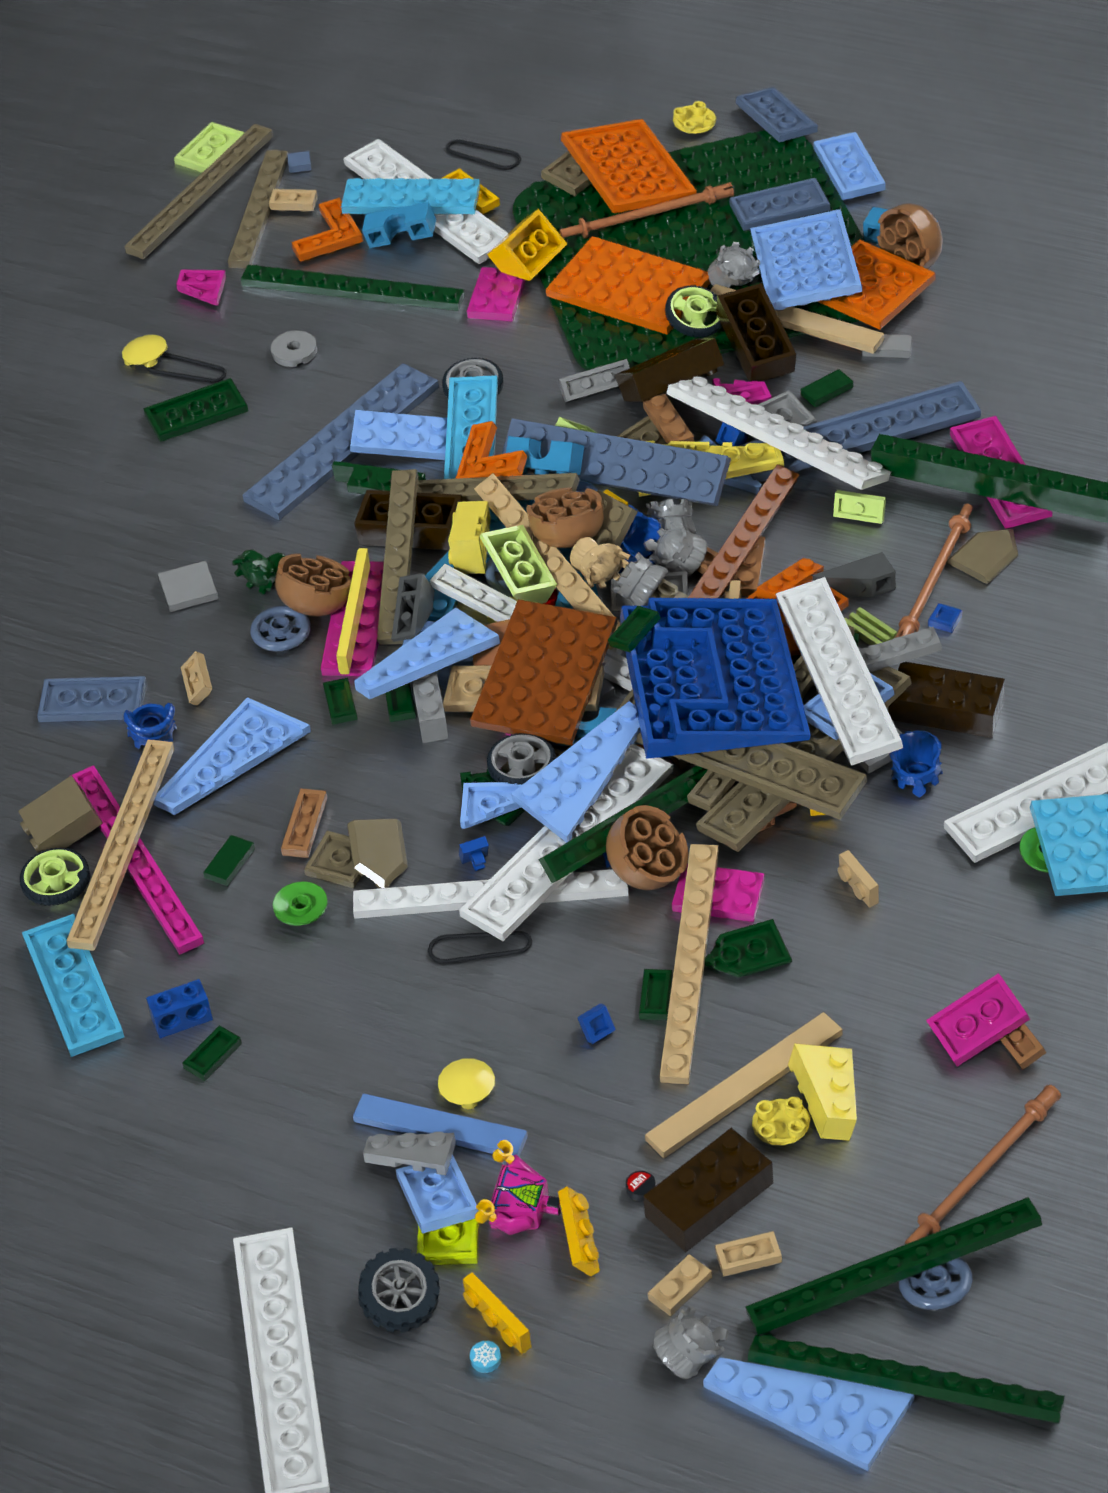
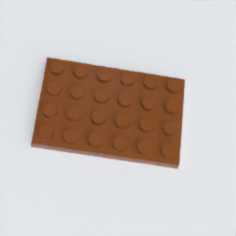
M518 599L471 716V727L513 735L515 733H526L540 736L550 742L572 746L608 651V638L615 632L618 624L617 617Z

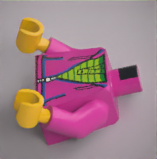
M501 1140L497 1144L499 1149H496L492 1156L495 1161H506L507 1164L501 1167L492 1200L483 1199L476 1205L479 1211L475 1214V1219L478 1223H485L489 1220L491 1228L499 1229L508 1235H514L529 1229H538L544 1213L560 1215L561 1205L559 1197L549 1196L547 1180L519 1156L511 1155L513 1153L512 1144L507 1140Z

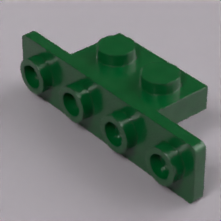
M334 461L332 464L335 480L347 482L348 492L365 494L366 490L390 491L392 471L397 470ZM418 472V480H426L425 474Z

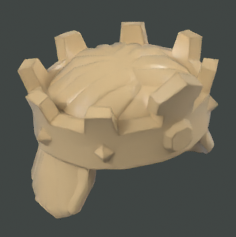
M591 537L580 538L574 544L570 554L571 566L583 574L588 586L592 588L594 584H598L600 589L606 588L605 582L612 578L616 581L619 580L620 575L618 572L622 567L625 568L629 564L625 559L628 560L630 557L629 554L622 551L623 549L620 546L612 543L598 545Z

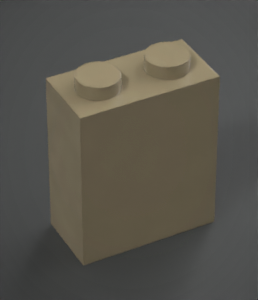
M72 775L18 811L23 819L20 825L28 836H33L29 841L37 853L51 848H67L103 824L85 792Z

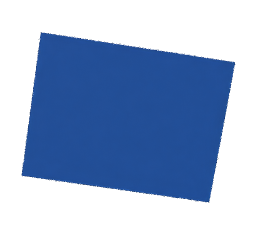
M648 598V605L642 607L658 611L661 619L631 653L625 651L646 759L810 740L811 734L776 599ZM637 606L621 607L620 625Z

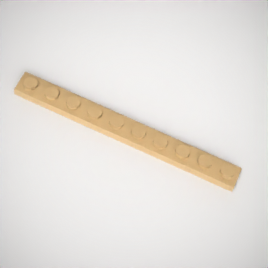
M494 473L474 488L483 501H488L489 508L506 528L524 525L556 581V588L575 610L614 616L556 547L540 542L533 535L529 527L527 512ZM617 620V623H618V624H617V626H616L615 631H616L617 628L620 626V622H619L618 620Z
M147 740L66 940L68 948L95 951L175 750L173 742Z
M690 845L661 1062L660 1083L689 1084L719 854L718 845Z

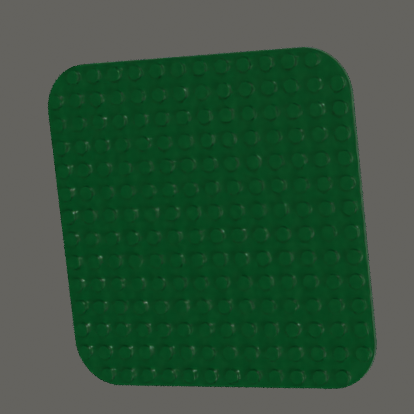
M766 130L668 152L697 190L696 194L702 193L707 186L716 187L730 182L732 184L730 189L733 188V197L816 178L830 203V211L841 209L851 247L858 240L866 242L817 156L814 147L804 136L778 142ZM546 180L534 182L517 196L513 204V217L516 225L539 209L559 234L560 229L579 225L580 218H583L587 223L621 214L611 211L593 184H590L574 196ZM731 197L716 200L714 204L703 201L589 231L588 237L585 239L581 234L563 238L567 245L538 272V275L546 292V288L592 236L708 272L710 264L719 256L720 248L723 245L726 248L730 247L733 242H739V247L745 250L751 247L754 250L752 255L757 260L751 230L743 231L730 206L729 198ZM761 273L756 275L747 284L731 285L729 288L739 290L760 283L763 285ZM710 283L707 289L711 290L713 285ZM548 297L576 362L585 370H591L627 359L631 368L695 339L694 336L691 337L680 333L674 327L666 335ZM817 301L807 305L792 306L847 323L859 321ZM715 311L707 312L704 321L705 326L715 322L717 319ZM723 327L713 335L703 337L715 338L721 354L734 351ZM784 328L788 338L805 334Z

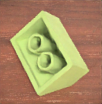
M524 525L481 533L479 537L513 597L517 600L541 604L546 603L556 588L557 583Z

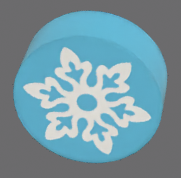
M491 1341L478 1342L470 1351L471 1365L476 1371L481 1373H489L496 1370L501 1364L499 1347Z

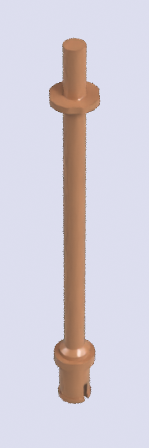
M730 182L716 187L707 186L702 193L586 223L583 218H580L579 225L560 229L559 232L562 238L581 234L585 239L588 237L589 231L703 201L714 204L716 200L733 197L734 190L733 188L730 189L732 187Z
M964 504L960 514L950 518L949 527L952 530L909 616H904L900 620V628L894 638L918 632L920 628L918 619L960 534H966L971 528L968 518L973 510L972 505Z
M1046 1085L1034 1100L1031 1099L1025 1104L1026 1113L930 1215L921 1213L918 1216V1224L920 1226L905 1241V1244L941 1231L939 1223L1034 1121L1041 1122L1047 1117V1111L1061 1098V1094L1056 1087Z

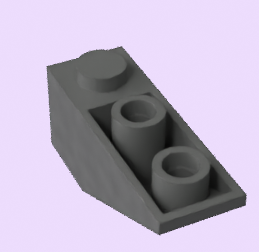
M883 552L812 575L813 581L825 577L829 587L846 597H874L896 589V571Z

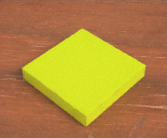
M471 1219L423 1234L418 1226L417 1253L419 1252L424 1255L427 1262L430 1261L433 1265L478 1264L479 1223L476 1219Z

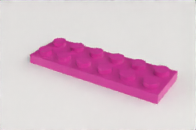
M996 416L950 428V436L959 451L1026 465ZM987 497L1005 529L1052 517L1053 511Z
M342 561L341 565L349 570L348 576L352 579L355 561ZM370 561V571L350 673L340 674L336 657L347 605L346 602L340 610L331 614L321 664L322 676H362L374 667L378 649L377 634L384 562Z

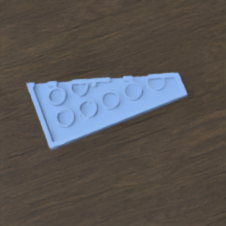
M455 607L354 681L355 689L370 700L500 644L499 635Z
M247 697L161 788L155 797L154 806L173 815L178 814L311 732L310 725Z
M628 701L511 793L513 801L566 843L570 841L576 826L581 825L585 819L584 814L590 806L594 805L612 778L613 770L617 764H621L625 758V752L630 745L635 743L637 734L641 733L636 706Z
M719 1357L703 1380L704 1388L866 1471H869L915 1400L914 1394Z

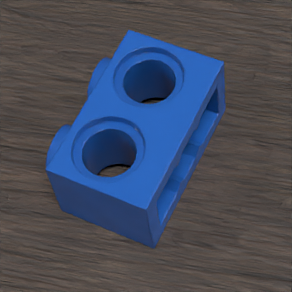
M200 979L146 997L151 1019L160 1039L213 1020L209 1001Z

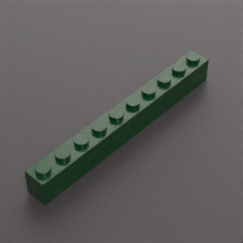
M883 434L878 435L871 449V462L880 463L883 466L882 468L891 472L890 476L1108 523V482Z

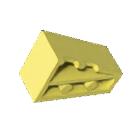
M488 501L458 502L456 512H453V524L448 539L450 547L448 559L449 564H453L454 569L464 574H485L488 551L479 536L481 533L490 531L491 515Z
M794 1044L788 1066L798 1080V1089L806 1098L808 1103L807 1109L820 1138L850 1141L857 1121L852 1049Z

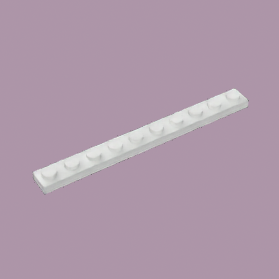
M444 564L430 579V584L434 589L497 622L510 619L517 603L516 600L447 564ZM608 649L602 664L605 670L604 678L631 691L632 684L627 658Z
M613 869L572 872L542 903L629 896L628 884L623 882ZM490 879L353 891L354 919L459 910Z

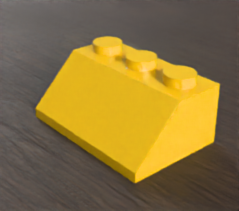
M537 209L523 219L487 255L502 273L530 281L567 243L543 213Z

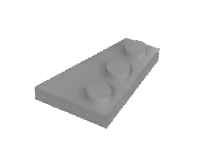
M433 1132L431 1134L405 1133L403 1135L377 1134L375 1136H368L363 1151L365 1163L390 1167L408 1164L412 1165L413 1170L421 1172L425 1170V1167L436 1169L437 1174L447 1175L456 1144L455 1134Z

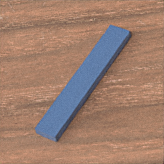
M364 1093L353 1115L354 1122L404 1134L454 1133L456 1146L491 1154L496 1149H499L497 1144L501 1140H507L513 1146V1153L511 1155L520 1157L528 1137L526 1130Z

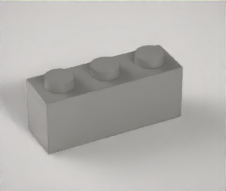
M435 671L411 682L423 743L449 739L437 672Z

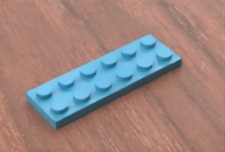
M470 178L347 179L341 210L342 214H368L429 202L434 214H475L480 180Z
M497 375L453 377L449 379L444 479L456 478L472 425L493 421L496 425ZM496 433L494 436L489 456L495 455Z
M74 914L22 932L71 1057L125 1038L90 951L68 948L66 940L76 918Z

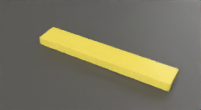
M359 548L357 550L336 655L340 674L350 673L370 571L367 548Z

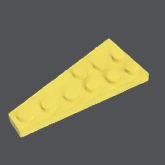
M671 441L668 444H662L728 456L731 458L726 479L773 470L777 464L784 467L781 450L767 443H748L746 446H732V442H723L722 446H710V442ZM638 492L639 497L651 495L647 493Z

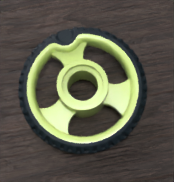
M687 285L674 290L669 295L665 305L666 318L671 326L680 331V333L691 337L694 336L695 338H703L713 335L722 327L718 316L712 324L704 325L707 312H716L717 294L713 291L711 292L707 288L696 285ZM674 310L683 311L682 320L678 318Z
M61 847L46 849V851L43 850L41 853L35 854L34 857H31L25 863L20 872V886L24 895L32 902L44 906H55L72 901V899L78 897L85 890L90 880V869L86 859L77 851ZM63 860L76 864L79 869L67 871ZM39 867L42 880L37 884L30 885V878Z

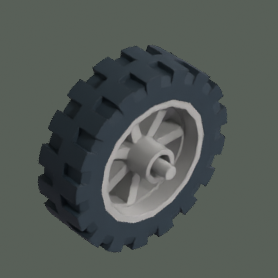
M390 1248L389 1252L384 1253L381 1251L377 1253L375 1259H370L365 1264V1269L362 1270L359 1278L358 1300L366 1318L372 1319L375 1326L379 1328L383 1326L389 1332H394V1330L408 1332L409 1328L414 1327L416 1329L422 1326L423 1321H428L431 1318L438 1304L440 1292L438 1273H435L433 1264L430 1261L427 1262L425 1256L421 1253H412V1249L404 1248V1250ZM399 1271L406 1272L411 1275L404 1279L400 1277ZM394 1272L395 1279L390 1281L383 1276ZM416 1278L421 1285V1289L409 1288L407 1286ZM378 1282L390 1288L389 1290L376 1293ZM406 1294L417 1295L420 1298L412 1305ZM391 1296L392 1302L390 1307L380 1301ZM402 1301L407 1307L402 1309L395 1308L397 1302Z

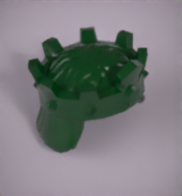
M254 549L245 550L232 561L233 566H238L234 574L236 577L243 575L248 580L247 588L251 590L256 586L259 588L258 592L264 595L267 590L270 592L271 587L275 583L279 561L286 555L277 552L266 558Z

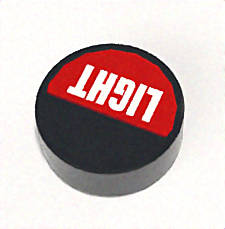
M646 1171L633 1172L626 1179V1192L635 1201H644L643 1196L656 1186L655 1178Z

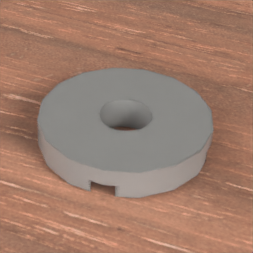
M305 331L283 333L275 338L271 344V353L275 362L286 367H296L298 363L302 362L303 365L307 364L315 358L318 352L316 339Z

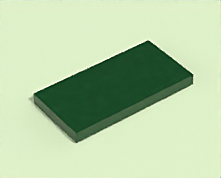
M231 378L143 408L144 415L160 442L249 411L247 403Z

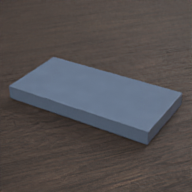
M775 87L736 97V104L778 142L818 132V125Z
M816 178L729 198L730 206L743 231L830 211V203Z
M146 677L44 679L37 714L38 721L124 720L123 716L126 710L133 712L136 708L143 705L147 684Z

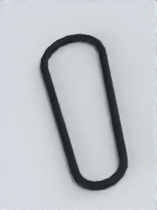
M460 139L452 140L446 145V150L452 154L500 169H511L521 162V156L517 152ZM453 143H463L516 155L518 160L515 164L503 166L451 150L449 147Z
M163 353L161 356L222 370L223 375L213 379L146 367L153 373L208 382L221 381L227 374L224 367L170 353Z
M513 931L510 935H523L528 939V944L524 948L451 959H440L437 958L432 952L433 945L439 940L449 938L493 936L488 932L446 934L438 936L431 941L428 947V953L434 961L439 963H452L459 961L517 954L525 952L531 947L532 938L526 932Z

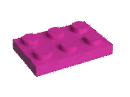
M482 267L467 309V317L471 319L513 322L526 280L502 273L498 268Z
M688 863L678 880L672 902L673 912L682 913ZM717 867L711 917L754 922L765 881L764 873Z
M998 973L926 1021L958 1067L1030 1020V1018Z

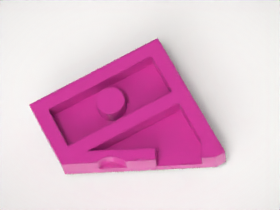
M180 270L176 283L177 290L207 303L218 305L225 284L226 273L225 270Z
M720 378L712 379L713 386H721L732 395L742 396L750 404L758 405L772 398L765 382L734 380V384L720 383Z

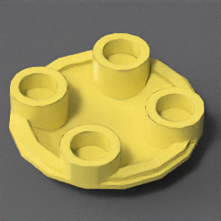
M696 101L693 105L675 108L673 111V123L680 131L698 134L712 129L716 124V116L714 112L706 107L704 102Z
M158 335L138 337L124 347L122 352L124 363L126 365L144 364L145 367H153L157 364V359L168 349L166 340Z
M463 1058L454 1061L442 1070L438 1078L439 1093L449 1102L461 1105L464 1109L475 1108L478 1102L489 1096L496 1084L492 1069L485 1062L477 1059Z
M798 1097L760 1101L756 1105V1112L752 1119V1128L755 1135L761 1141L771 1145L784 1146L795 1143L806 1134L810 1126L809 1113L803 1106L802 1100Z

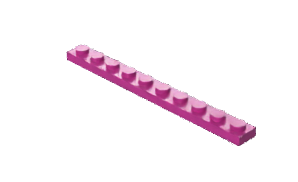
M93 765L72 774V776L83 789L103 824L99 827L106 839H108L120 806ZM139 838L127 868L128 874L179 955L204 944L200 931Z

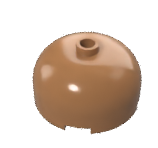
M907 203L889 209L880 216L878 220L880 235L877 236L880 249L926 269L930 268L938 260L942 251L943 237L939 223L931 212L920 205Z
M572 487L551 490L535 497V503L526 507L529 527L533 535L540 542L556 548H571L580 538L595 537L600 531L604 520L602 497L597 491L589 488L585 492L572 491ZM592 502L597 506L595 510L591 509Z
M298 553L287 555L279 561L275 587L279 598L290 609L308 616H327L337 612L345 605L348 600L352 579L348 576L349 570L332 559L319 555L316 556V559L301 558V554Z
M637 806L619 817L608 832L606 853L610 866L615 874L631 887L640 890L660 889L677 879L686 869L688 863L686 839L683 832L681 834L678 833L669 821L671 817L664 811L653 806Z

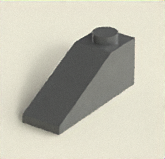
M423 573L399 578L391 637L393 642L413 639L420 633L432 613L435 590Z

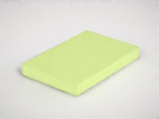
M211 122L174 157L175 164L203 173L245 132Z

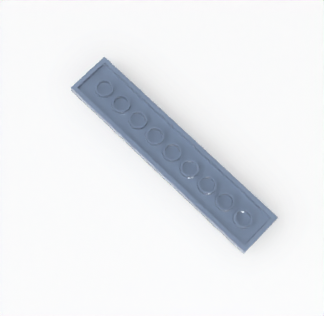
M402 363L243 494L244 502L280 521L334 476L332 470L334 461L349 463L360 454L350 452L355 410L408 414L439 388L438 380Z
M959 381L807 425L803 429L810 433L820 434L824 440L838 443L849 452L861 453L872 449L879 434L909 439L981 418V409L963 382ZM756 440V441H752V442H749V443H765V442H763V441H761V440ZM781 451L785 468L796 472L813 467ZM773 470L750 475L753 480L762 482L768 479Z
M513 418L502 450V454H505L508 436L541 441L540 453L542 458L549 453L551 440L580 444L584 446L581 473L578 475L581 482L680 500L687 499L691 502L718 506L731 458L726 455Z

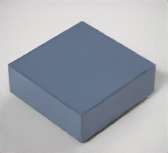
M309 151L288 154L290 173L311 170Z

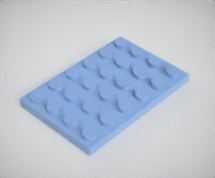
M841 209L750 228L757 260H760L759 269L763 286L775 310H783L787 307L807 305L811 302L827 301L835 297L850 296L863 292Z

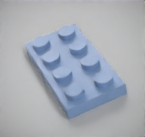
M856 132L814 141V150L842 200L853 199L885 190V182Z
M355 410L350 452L445 460L447 418Z

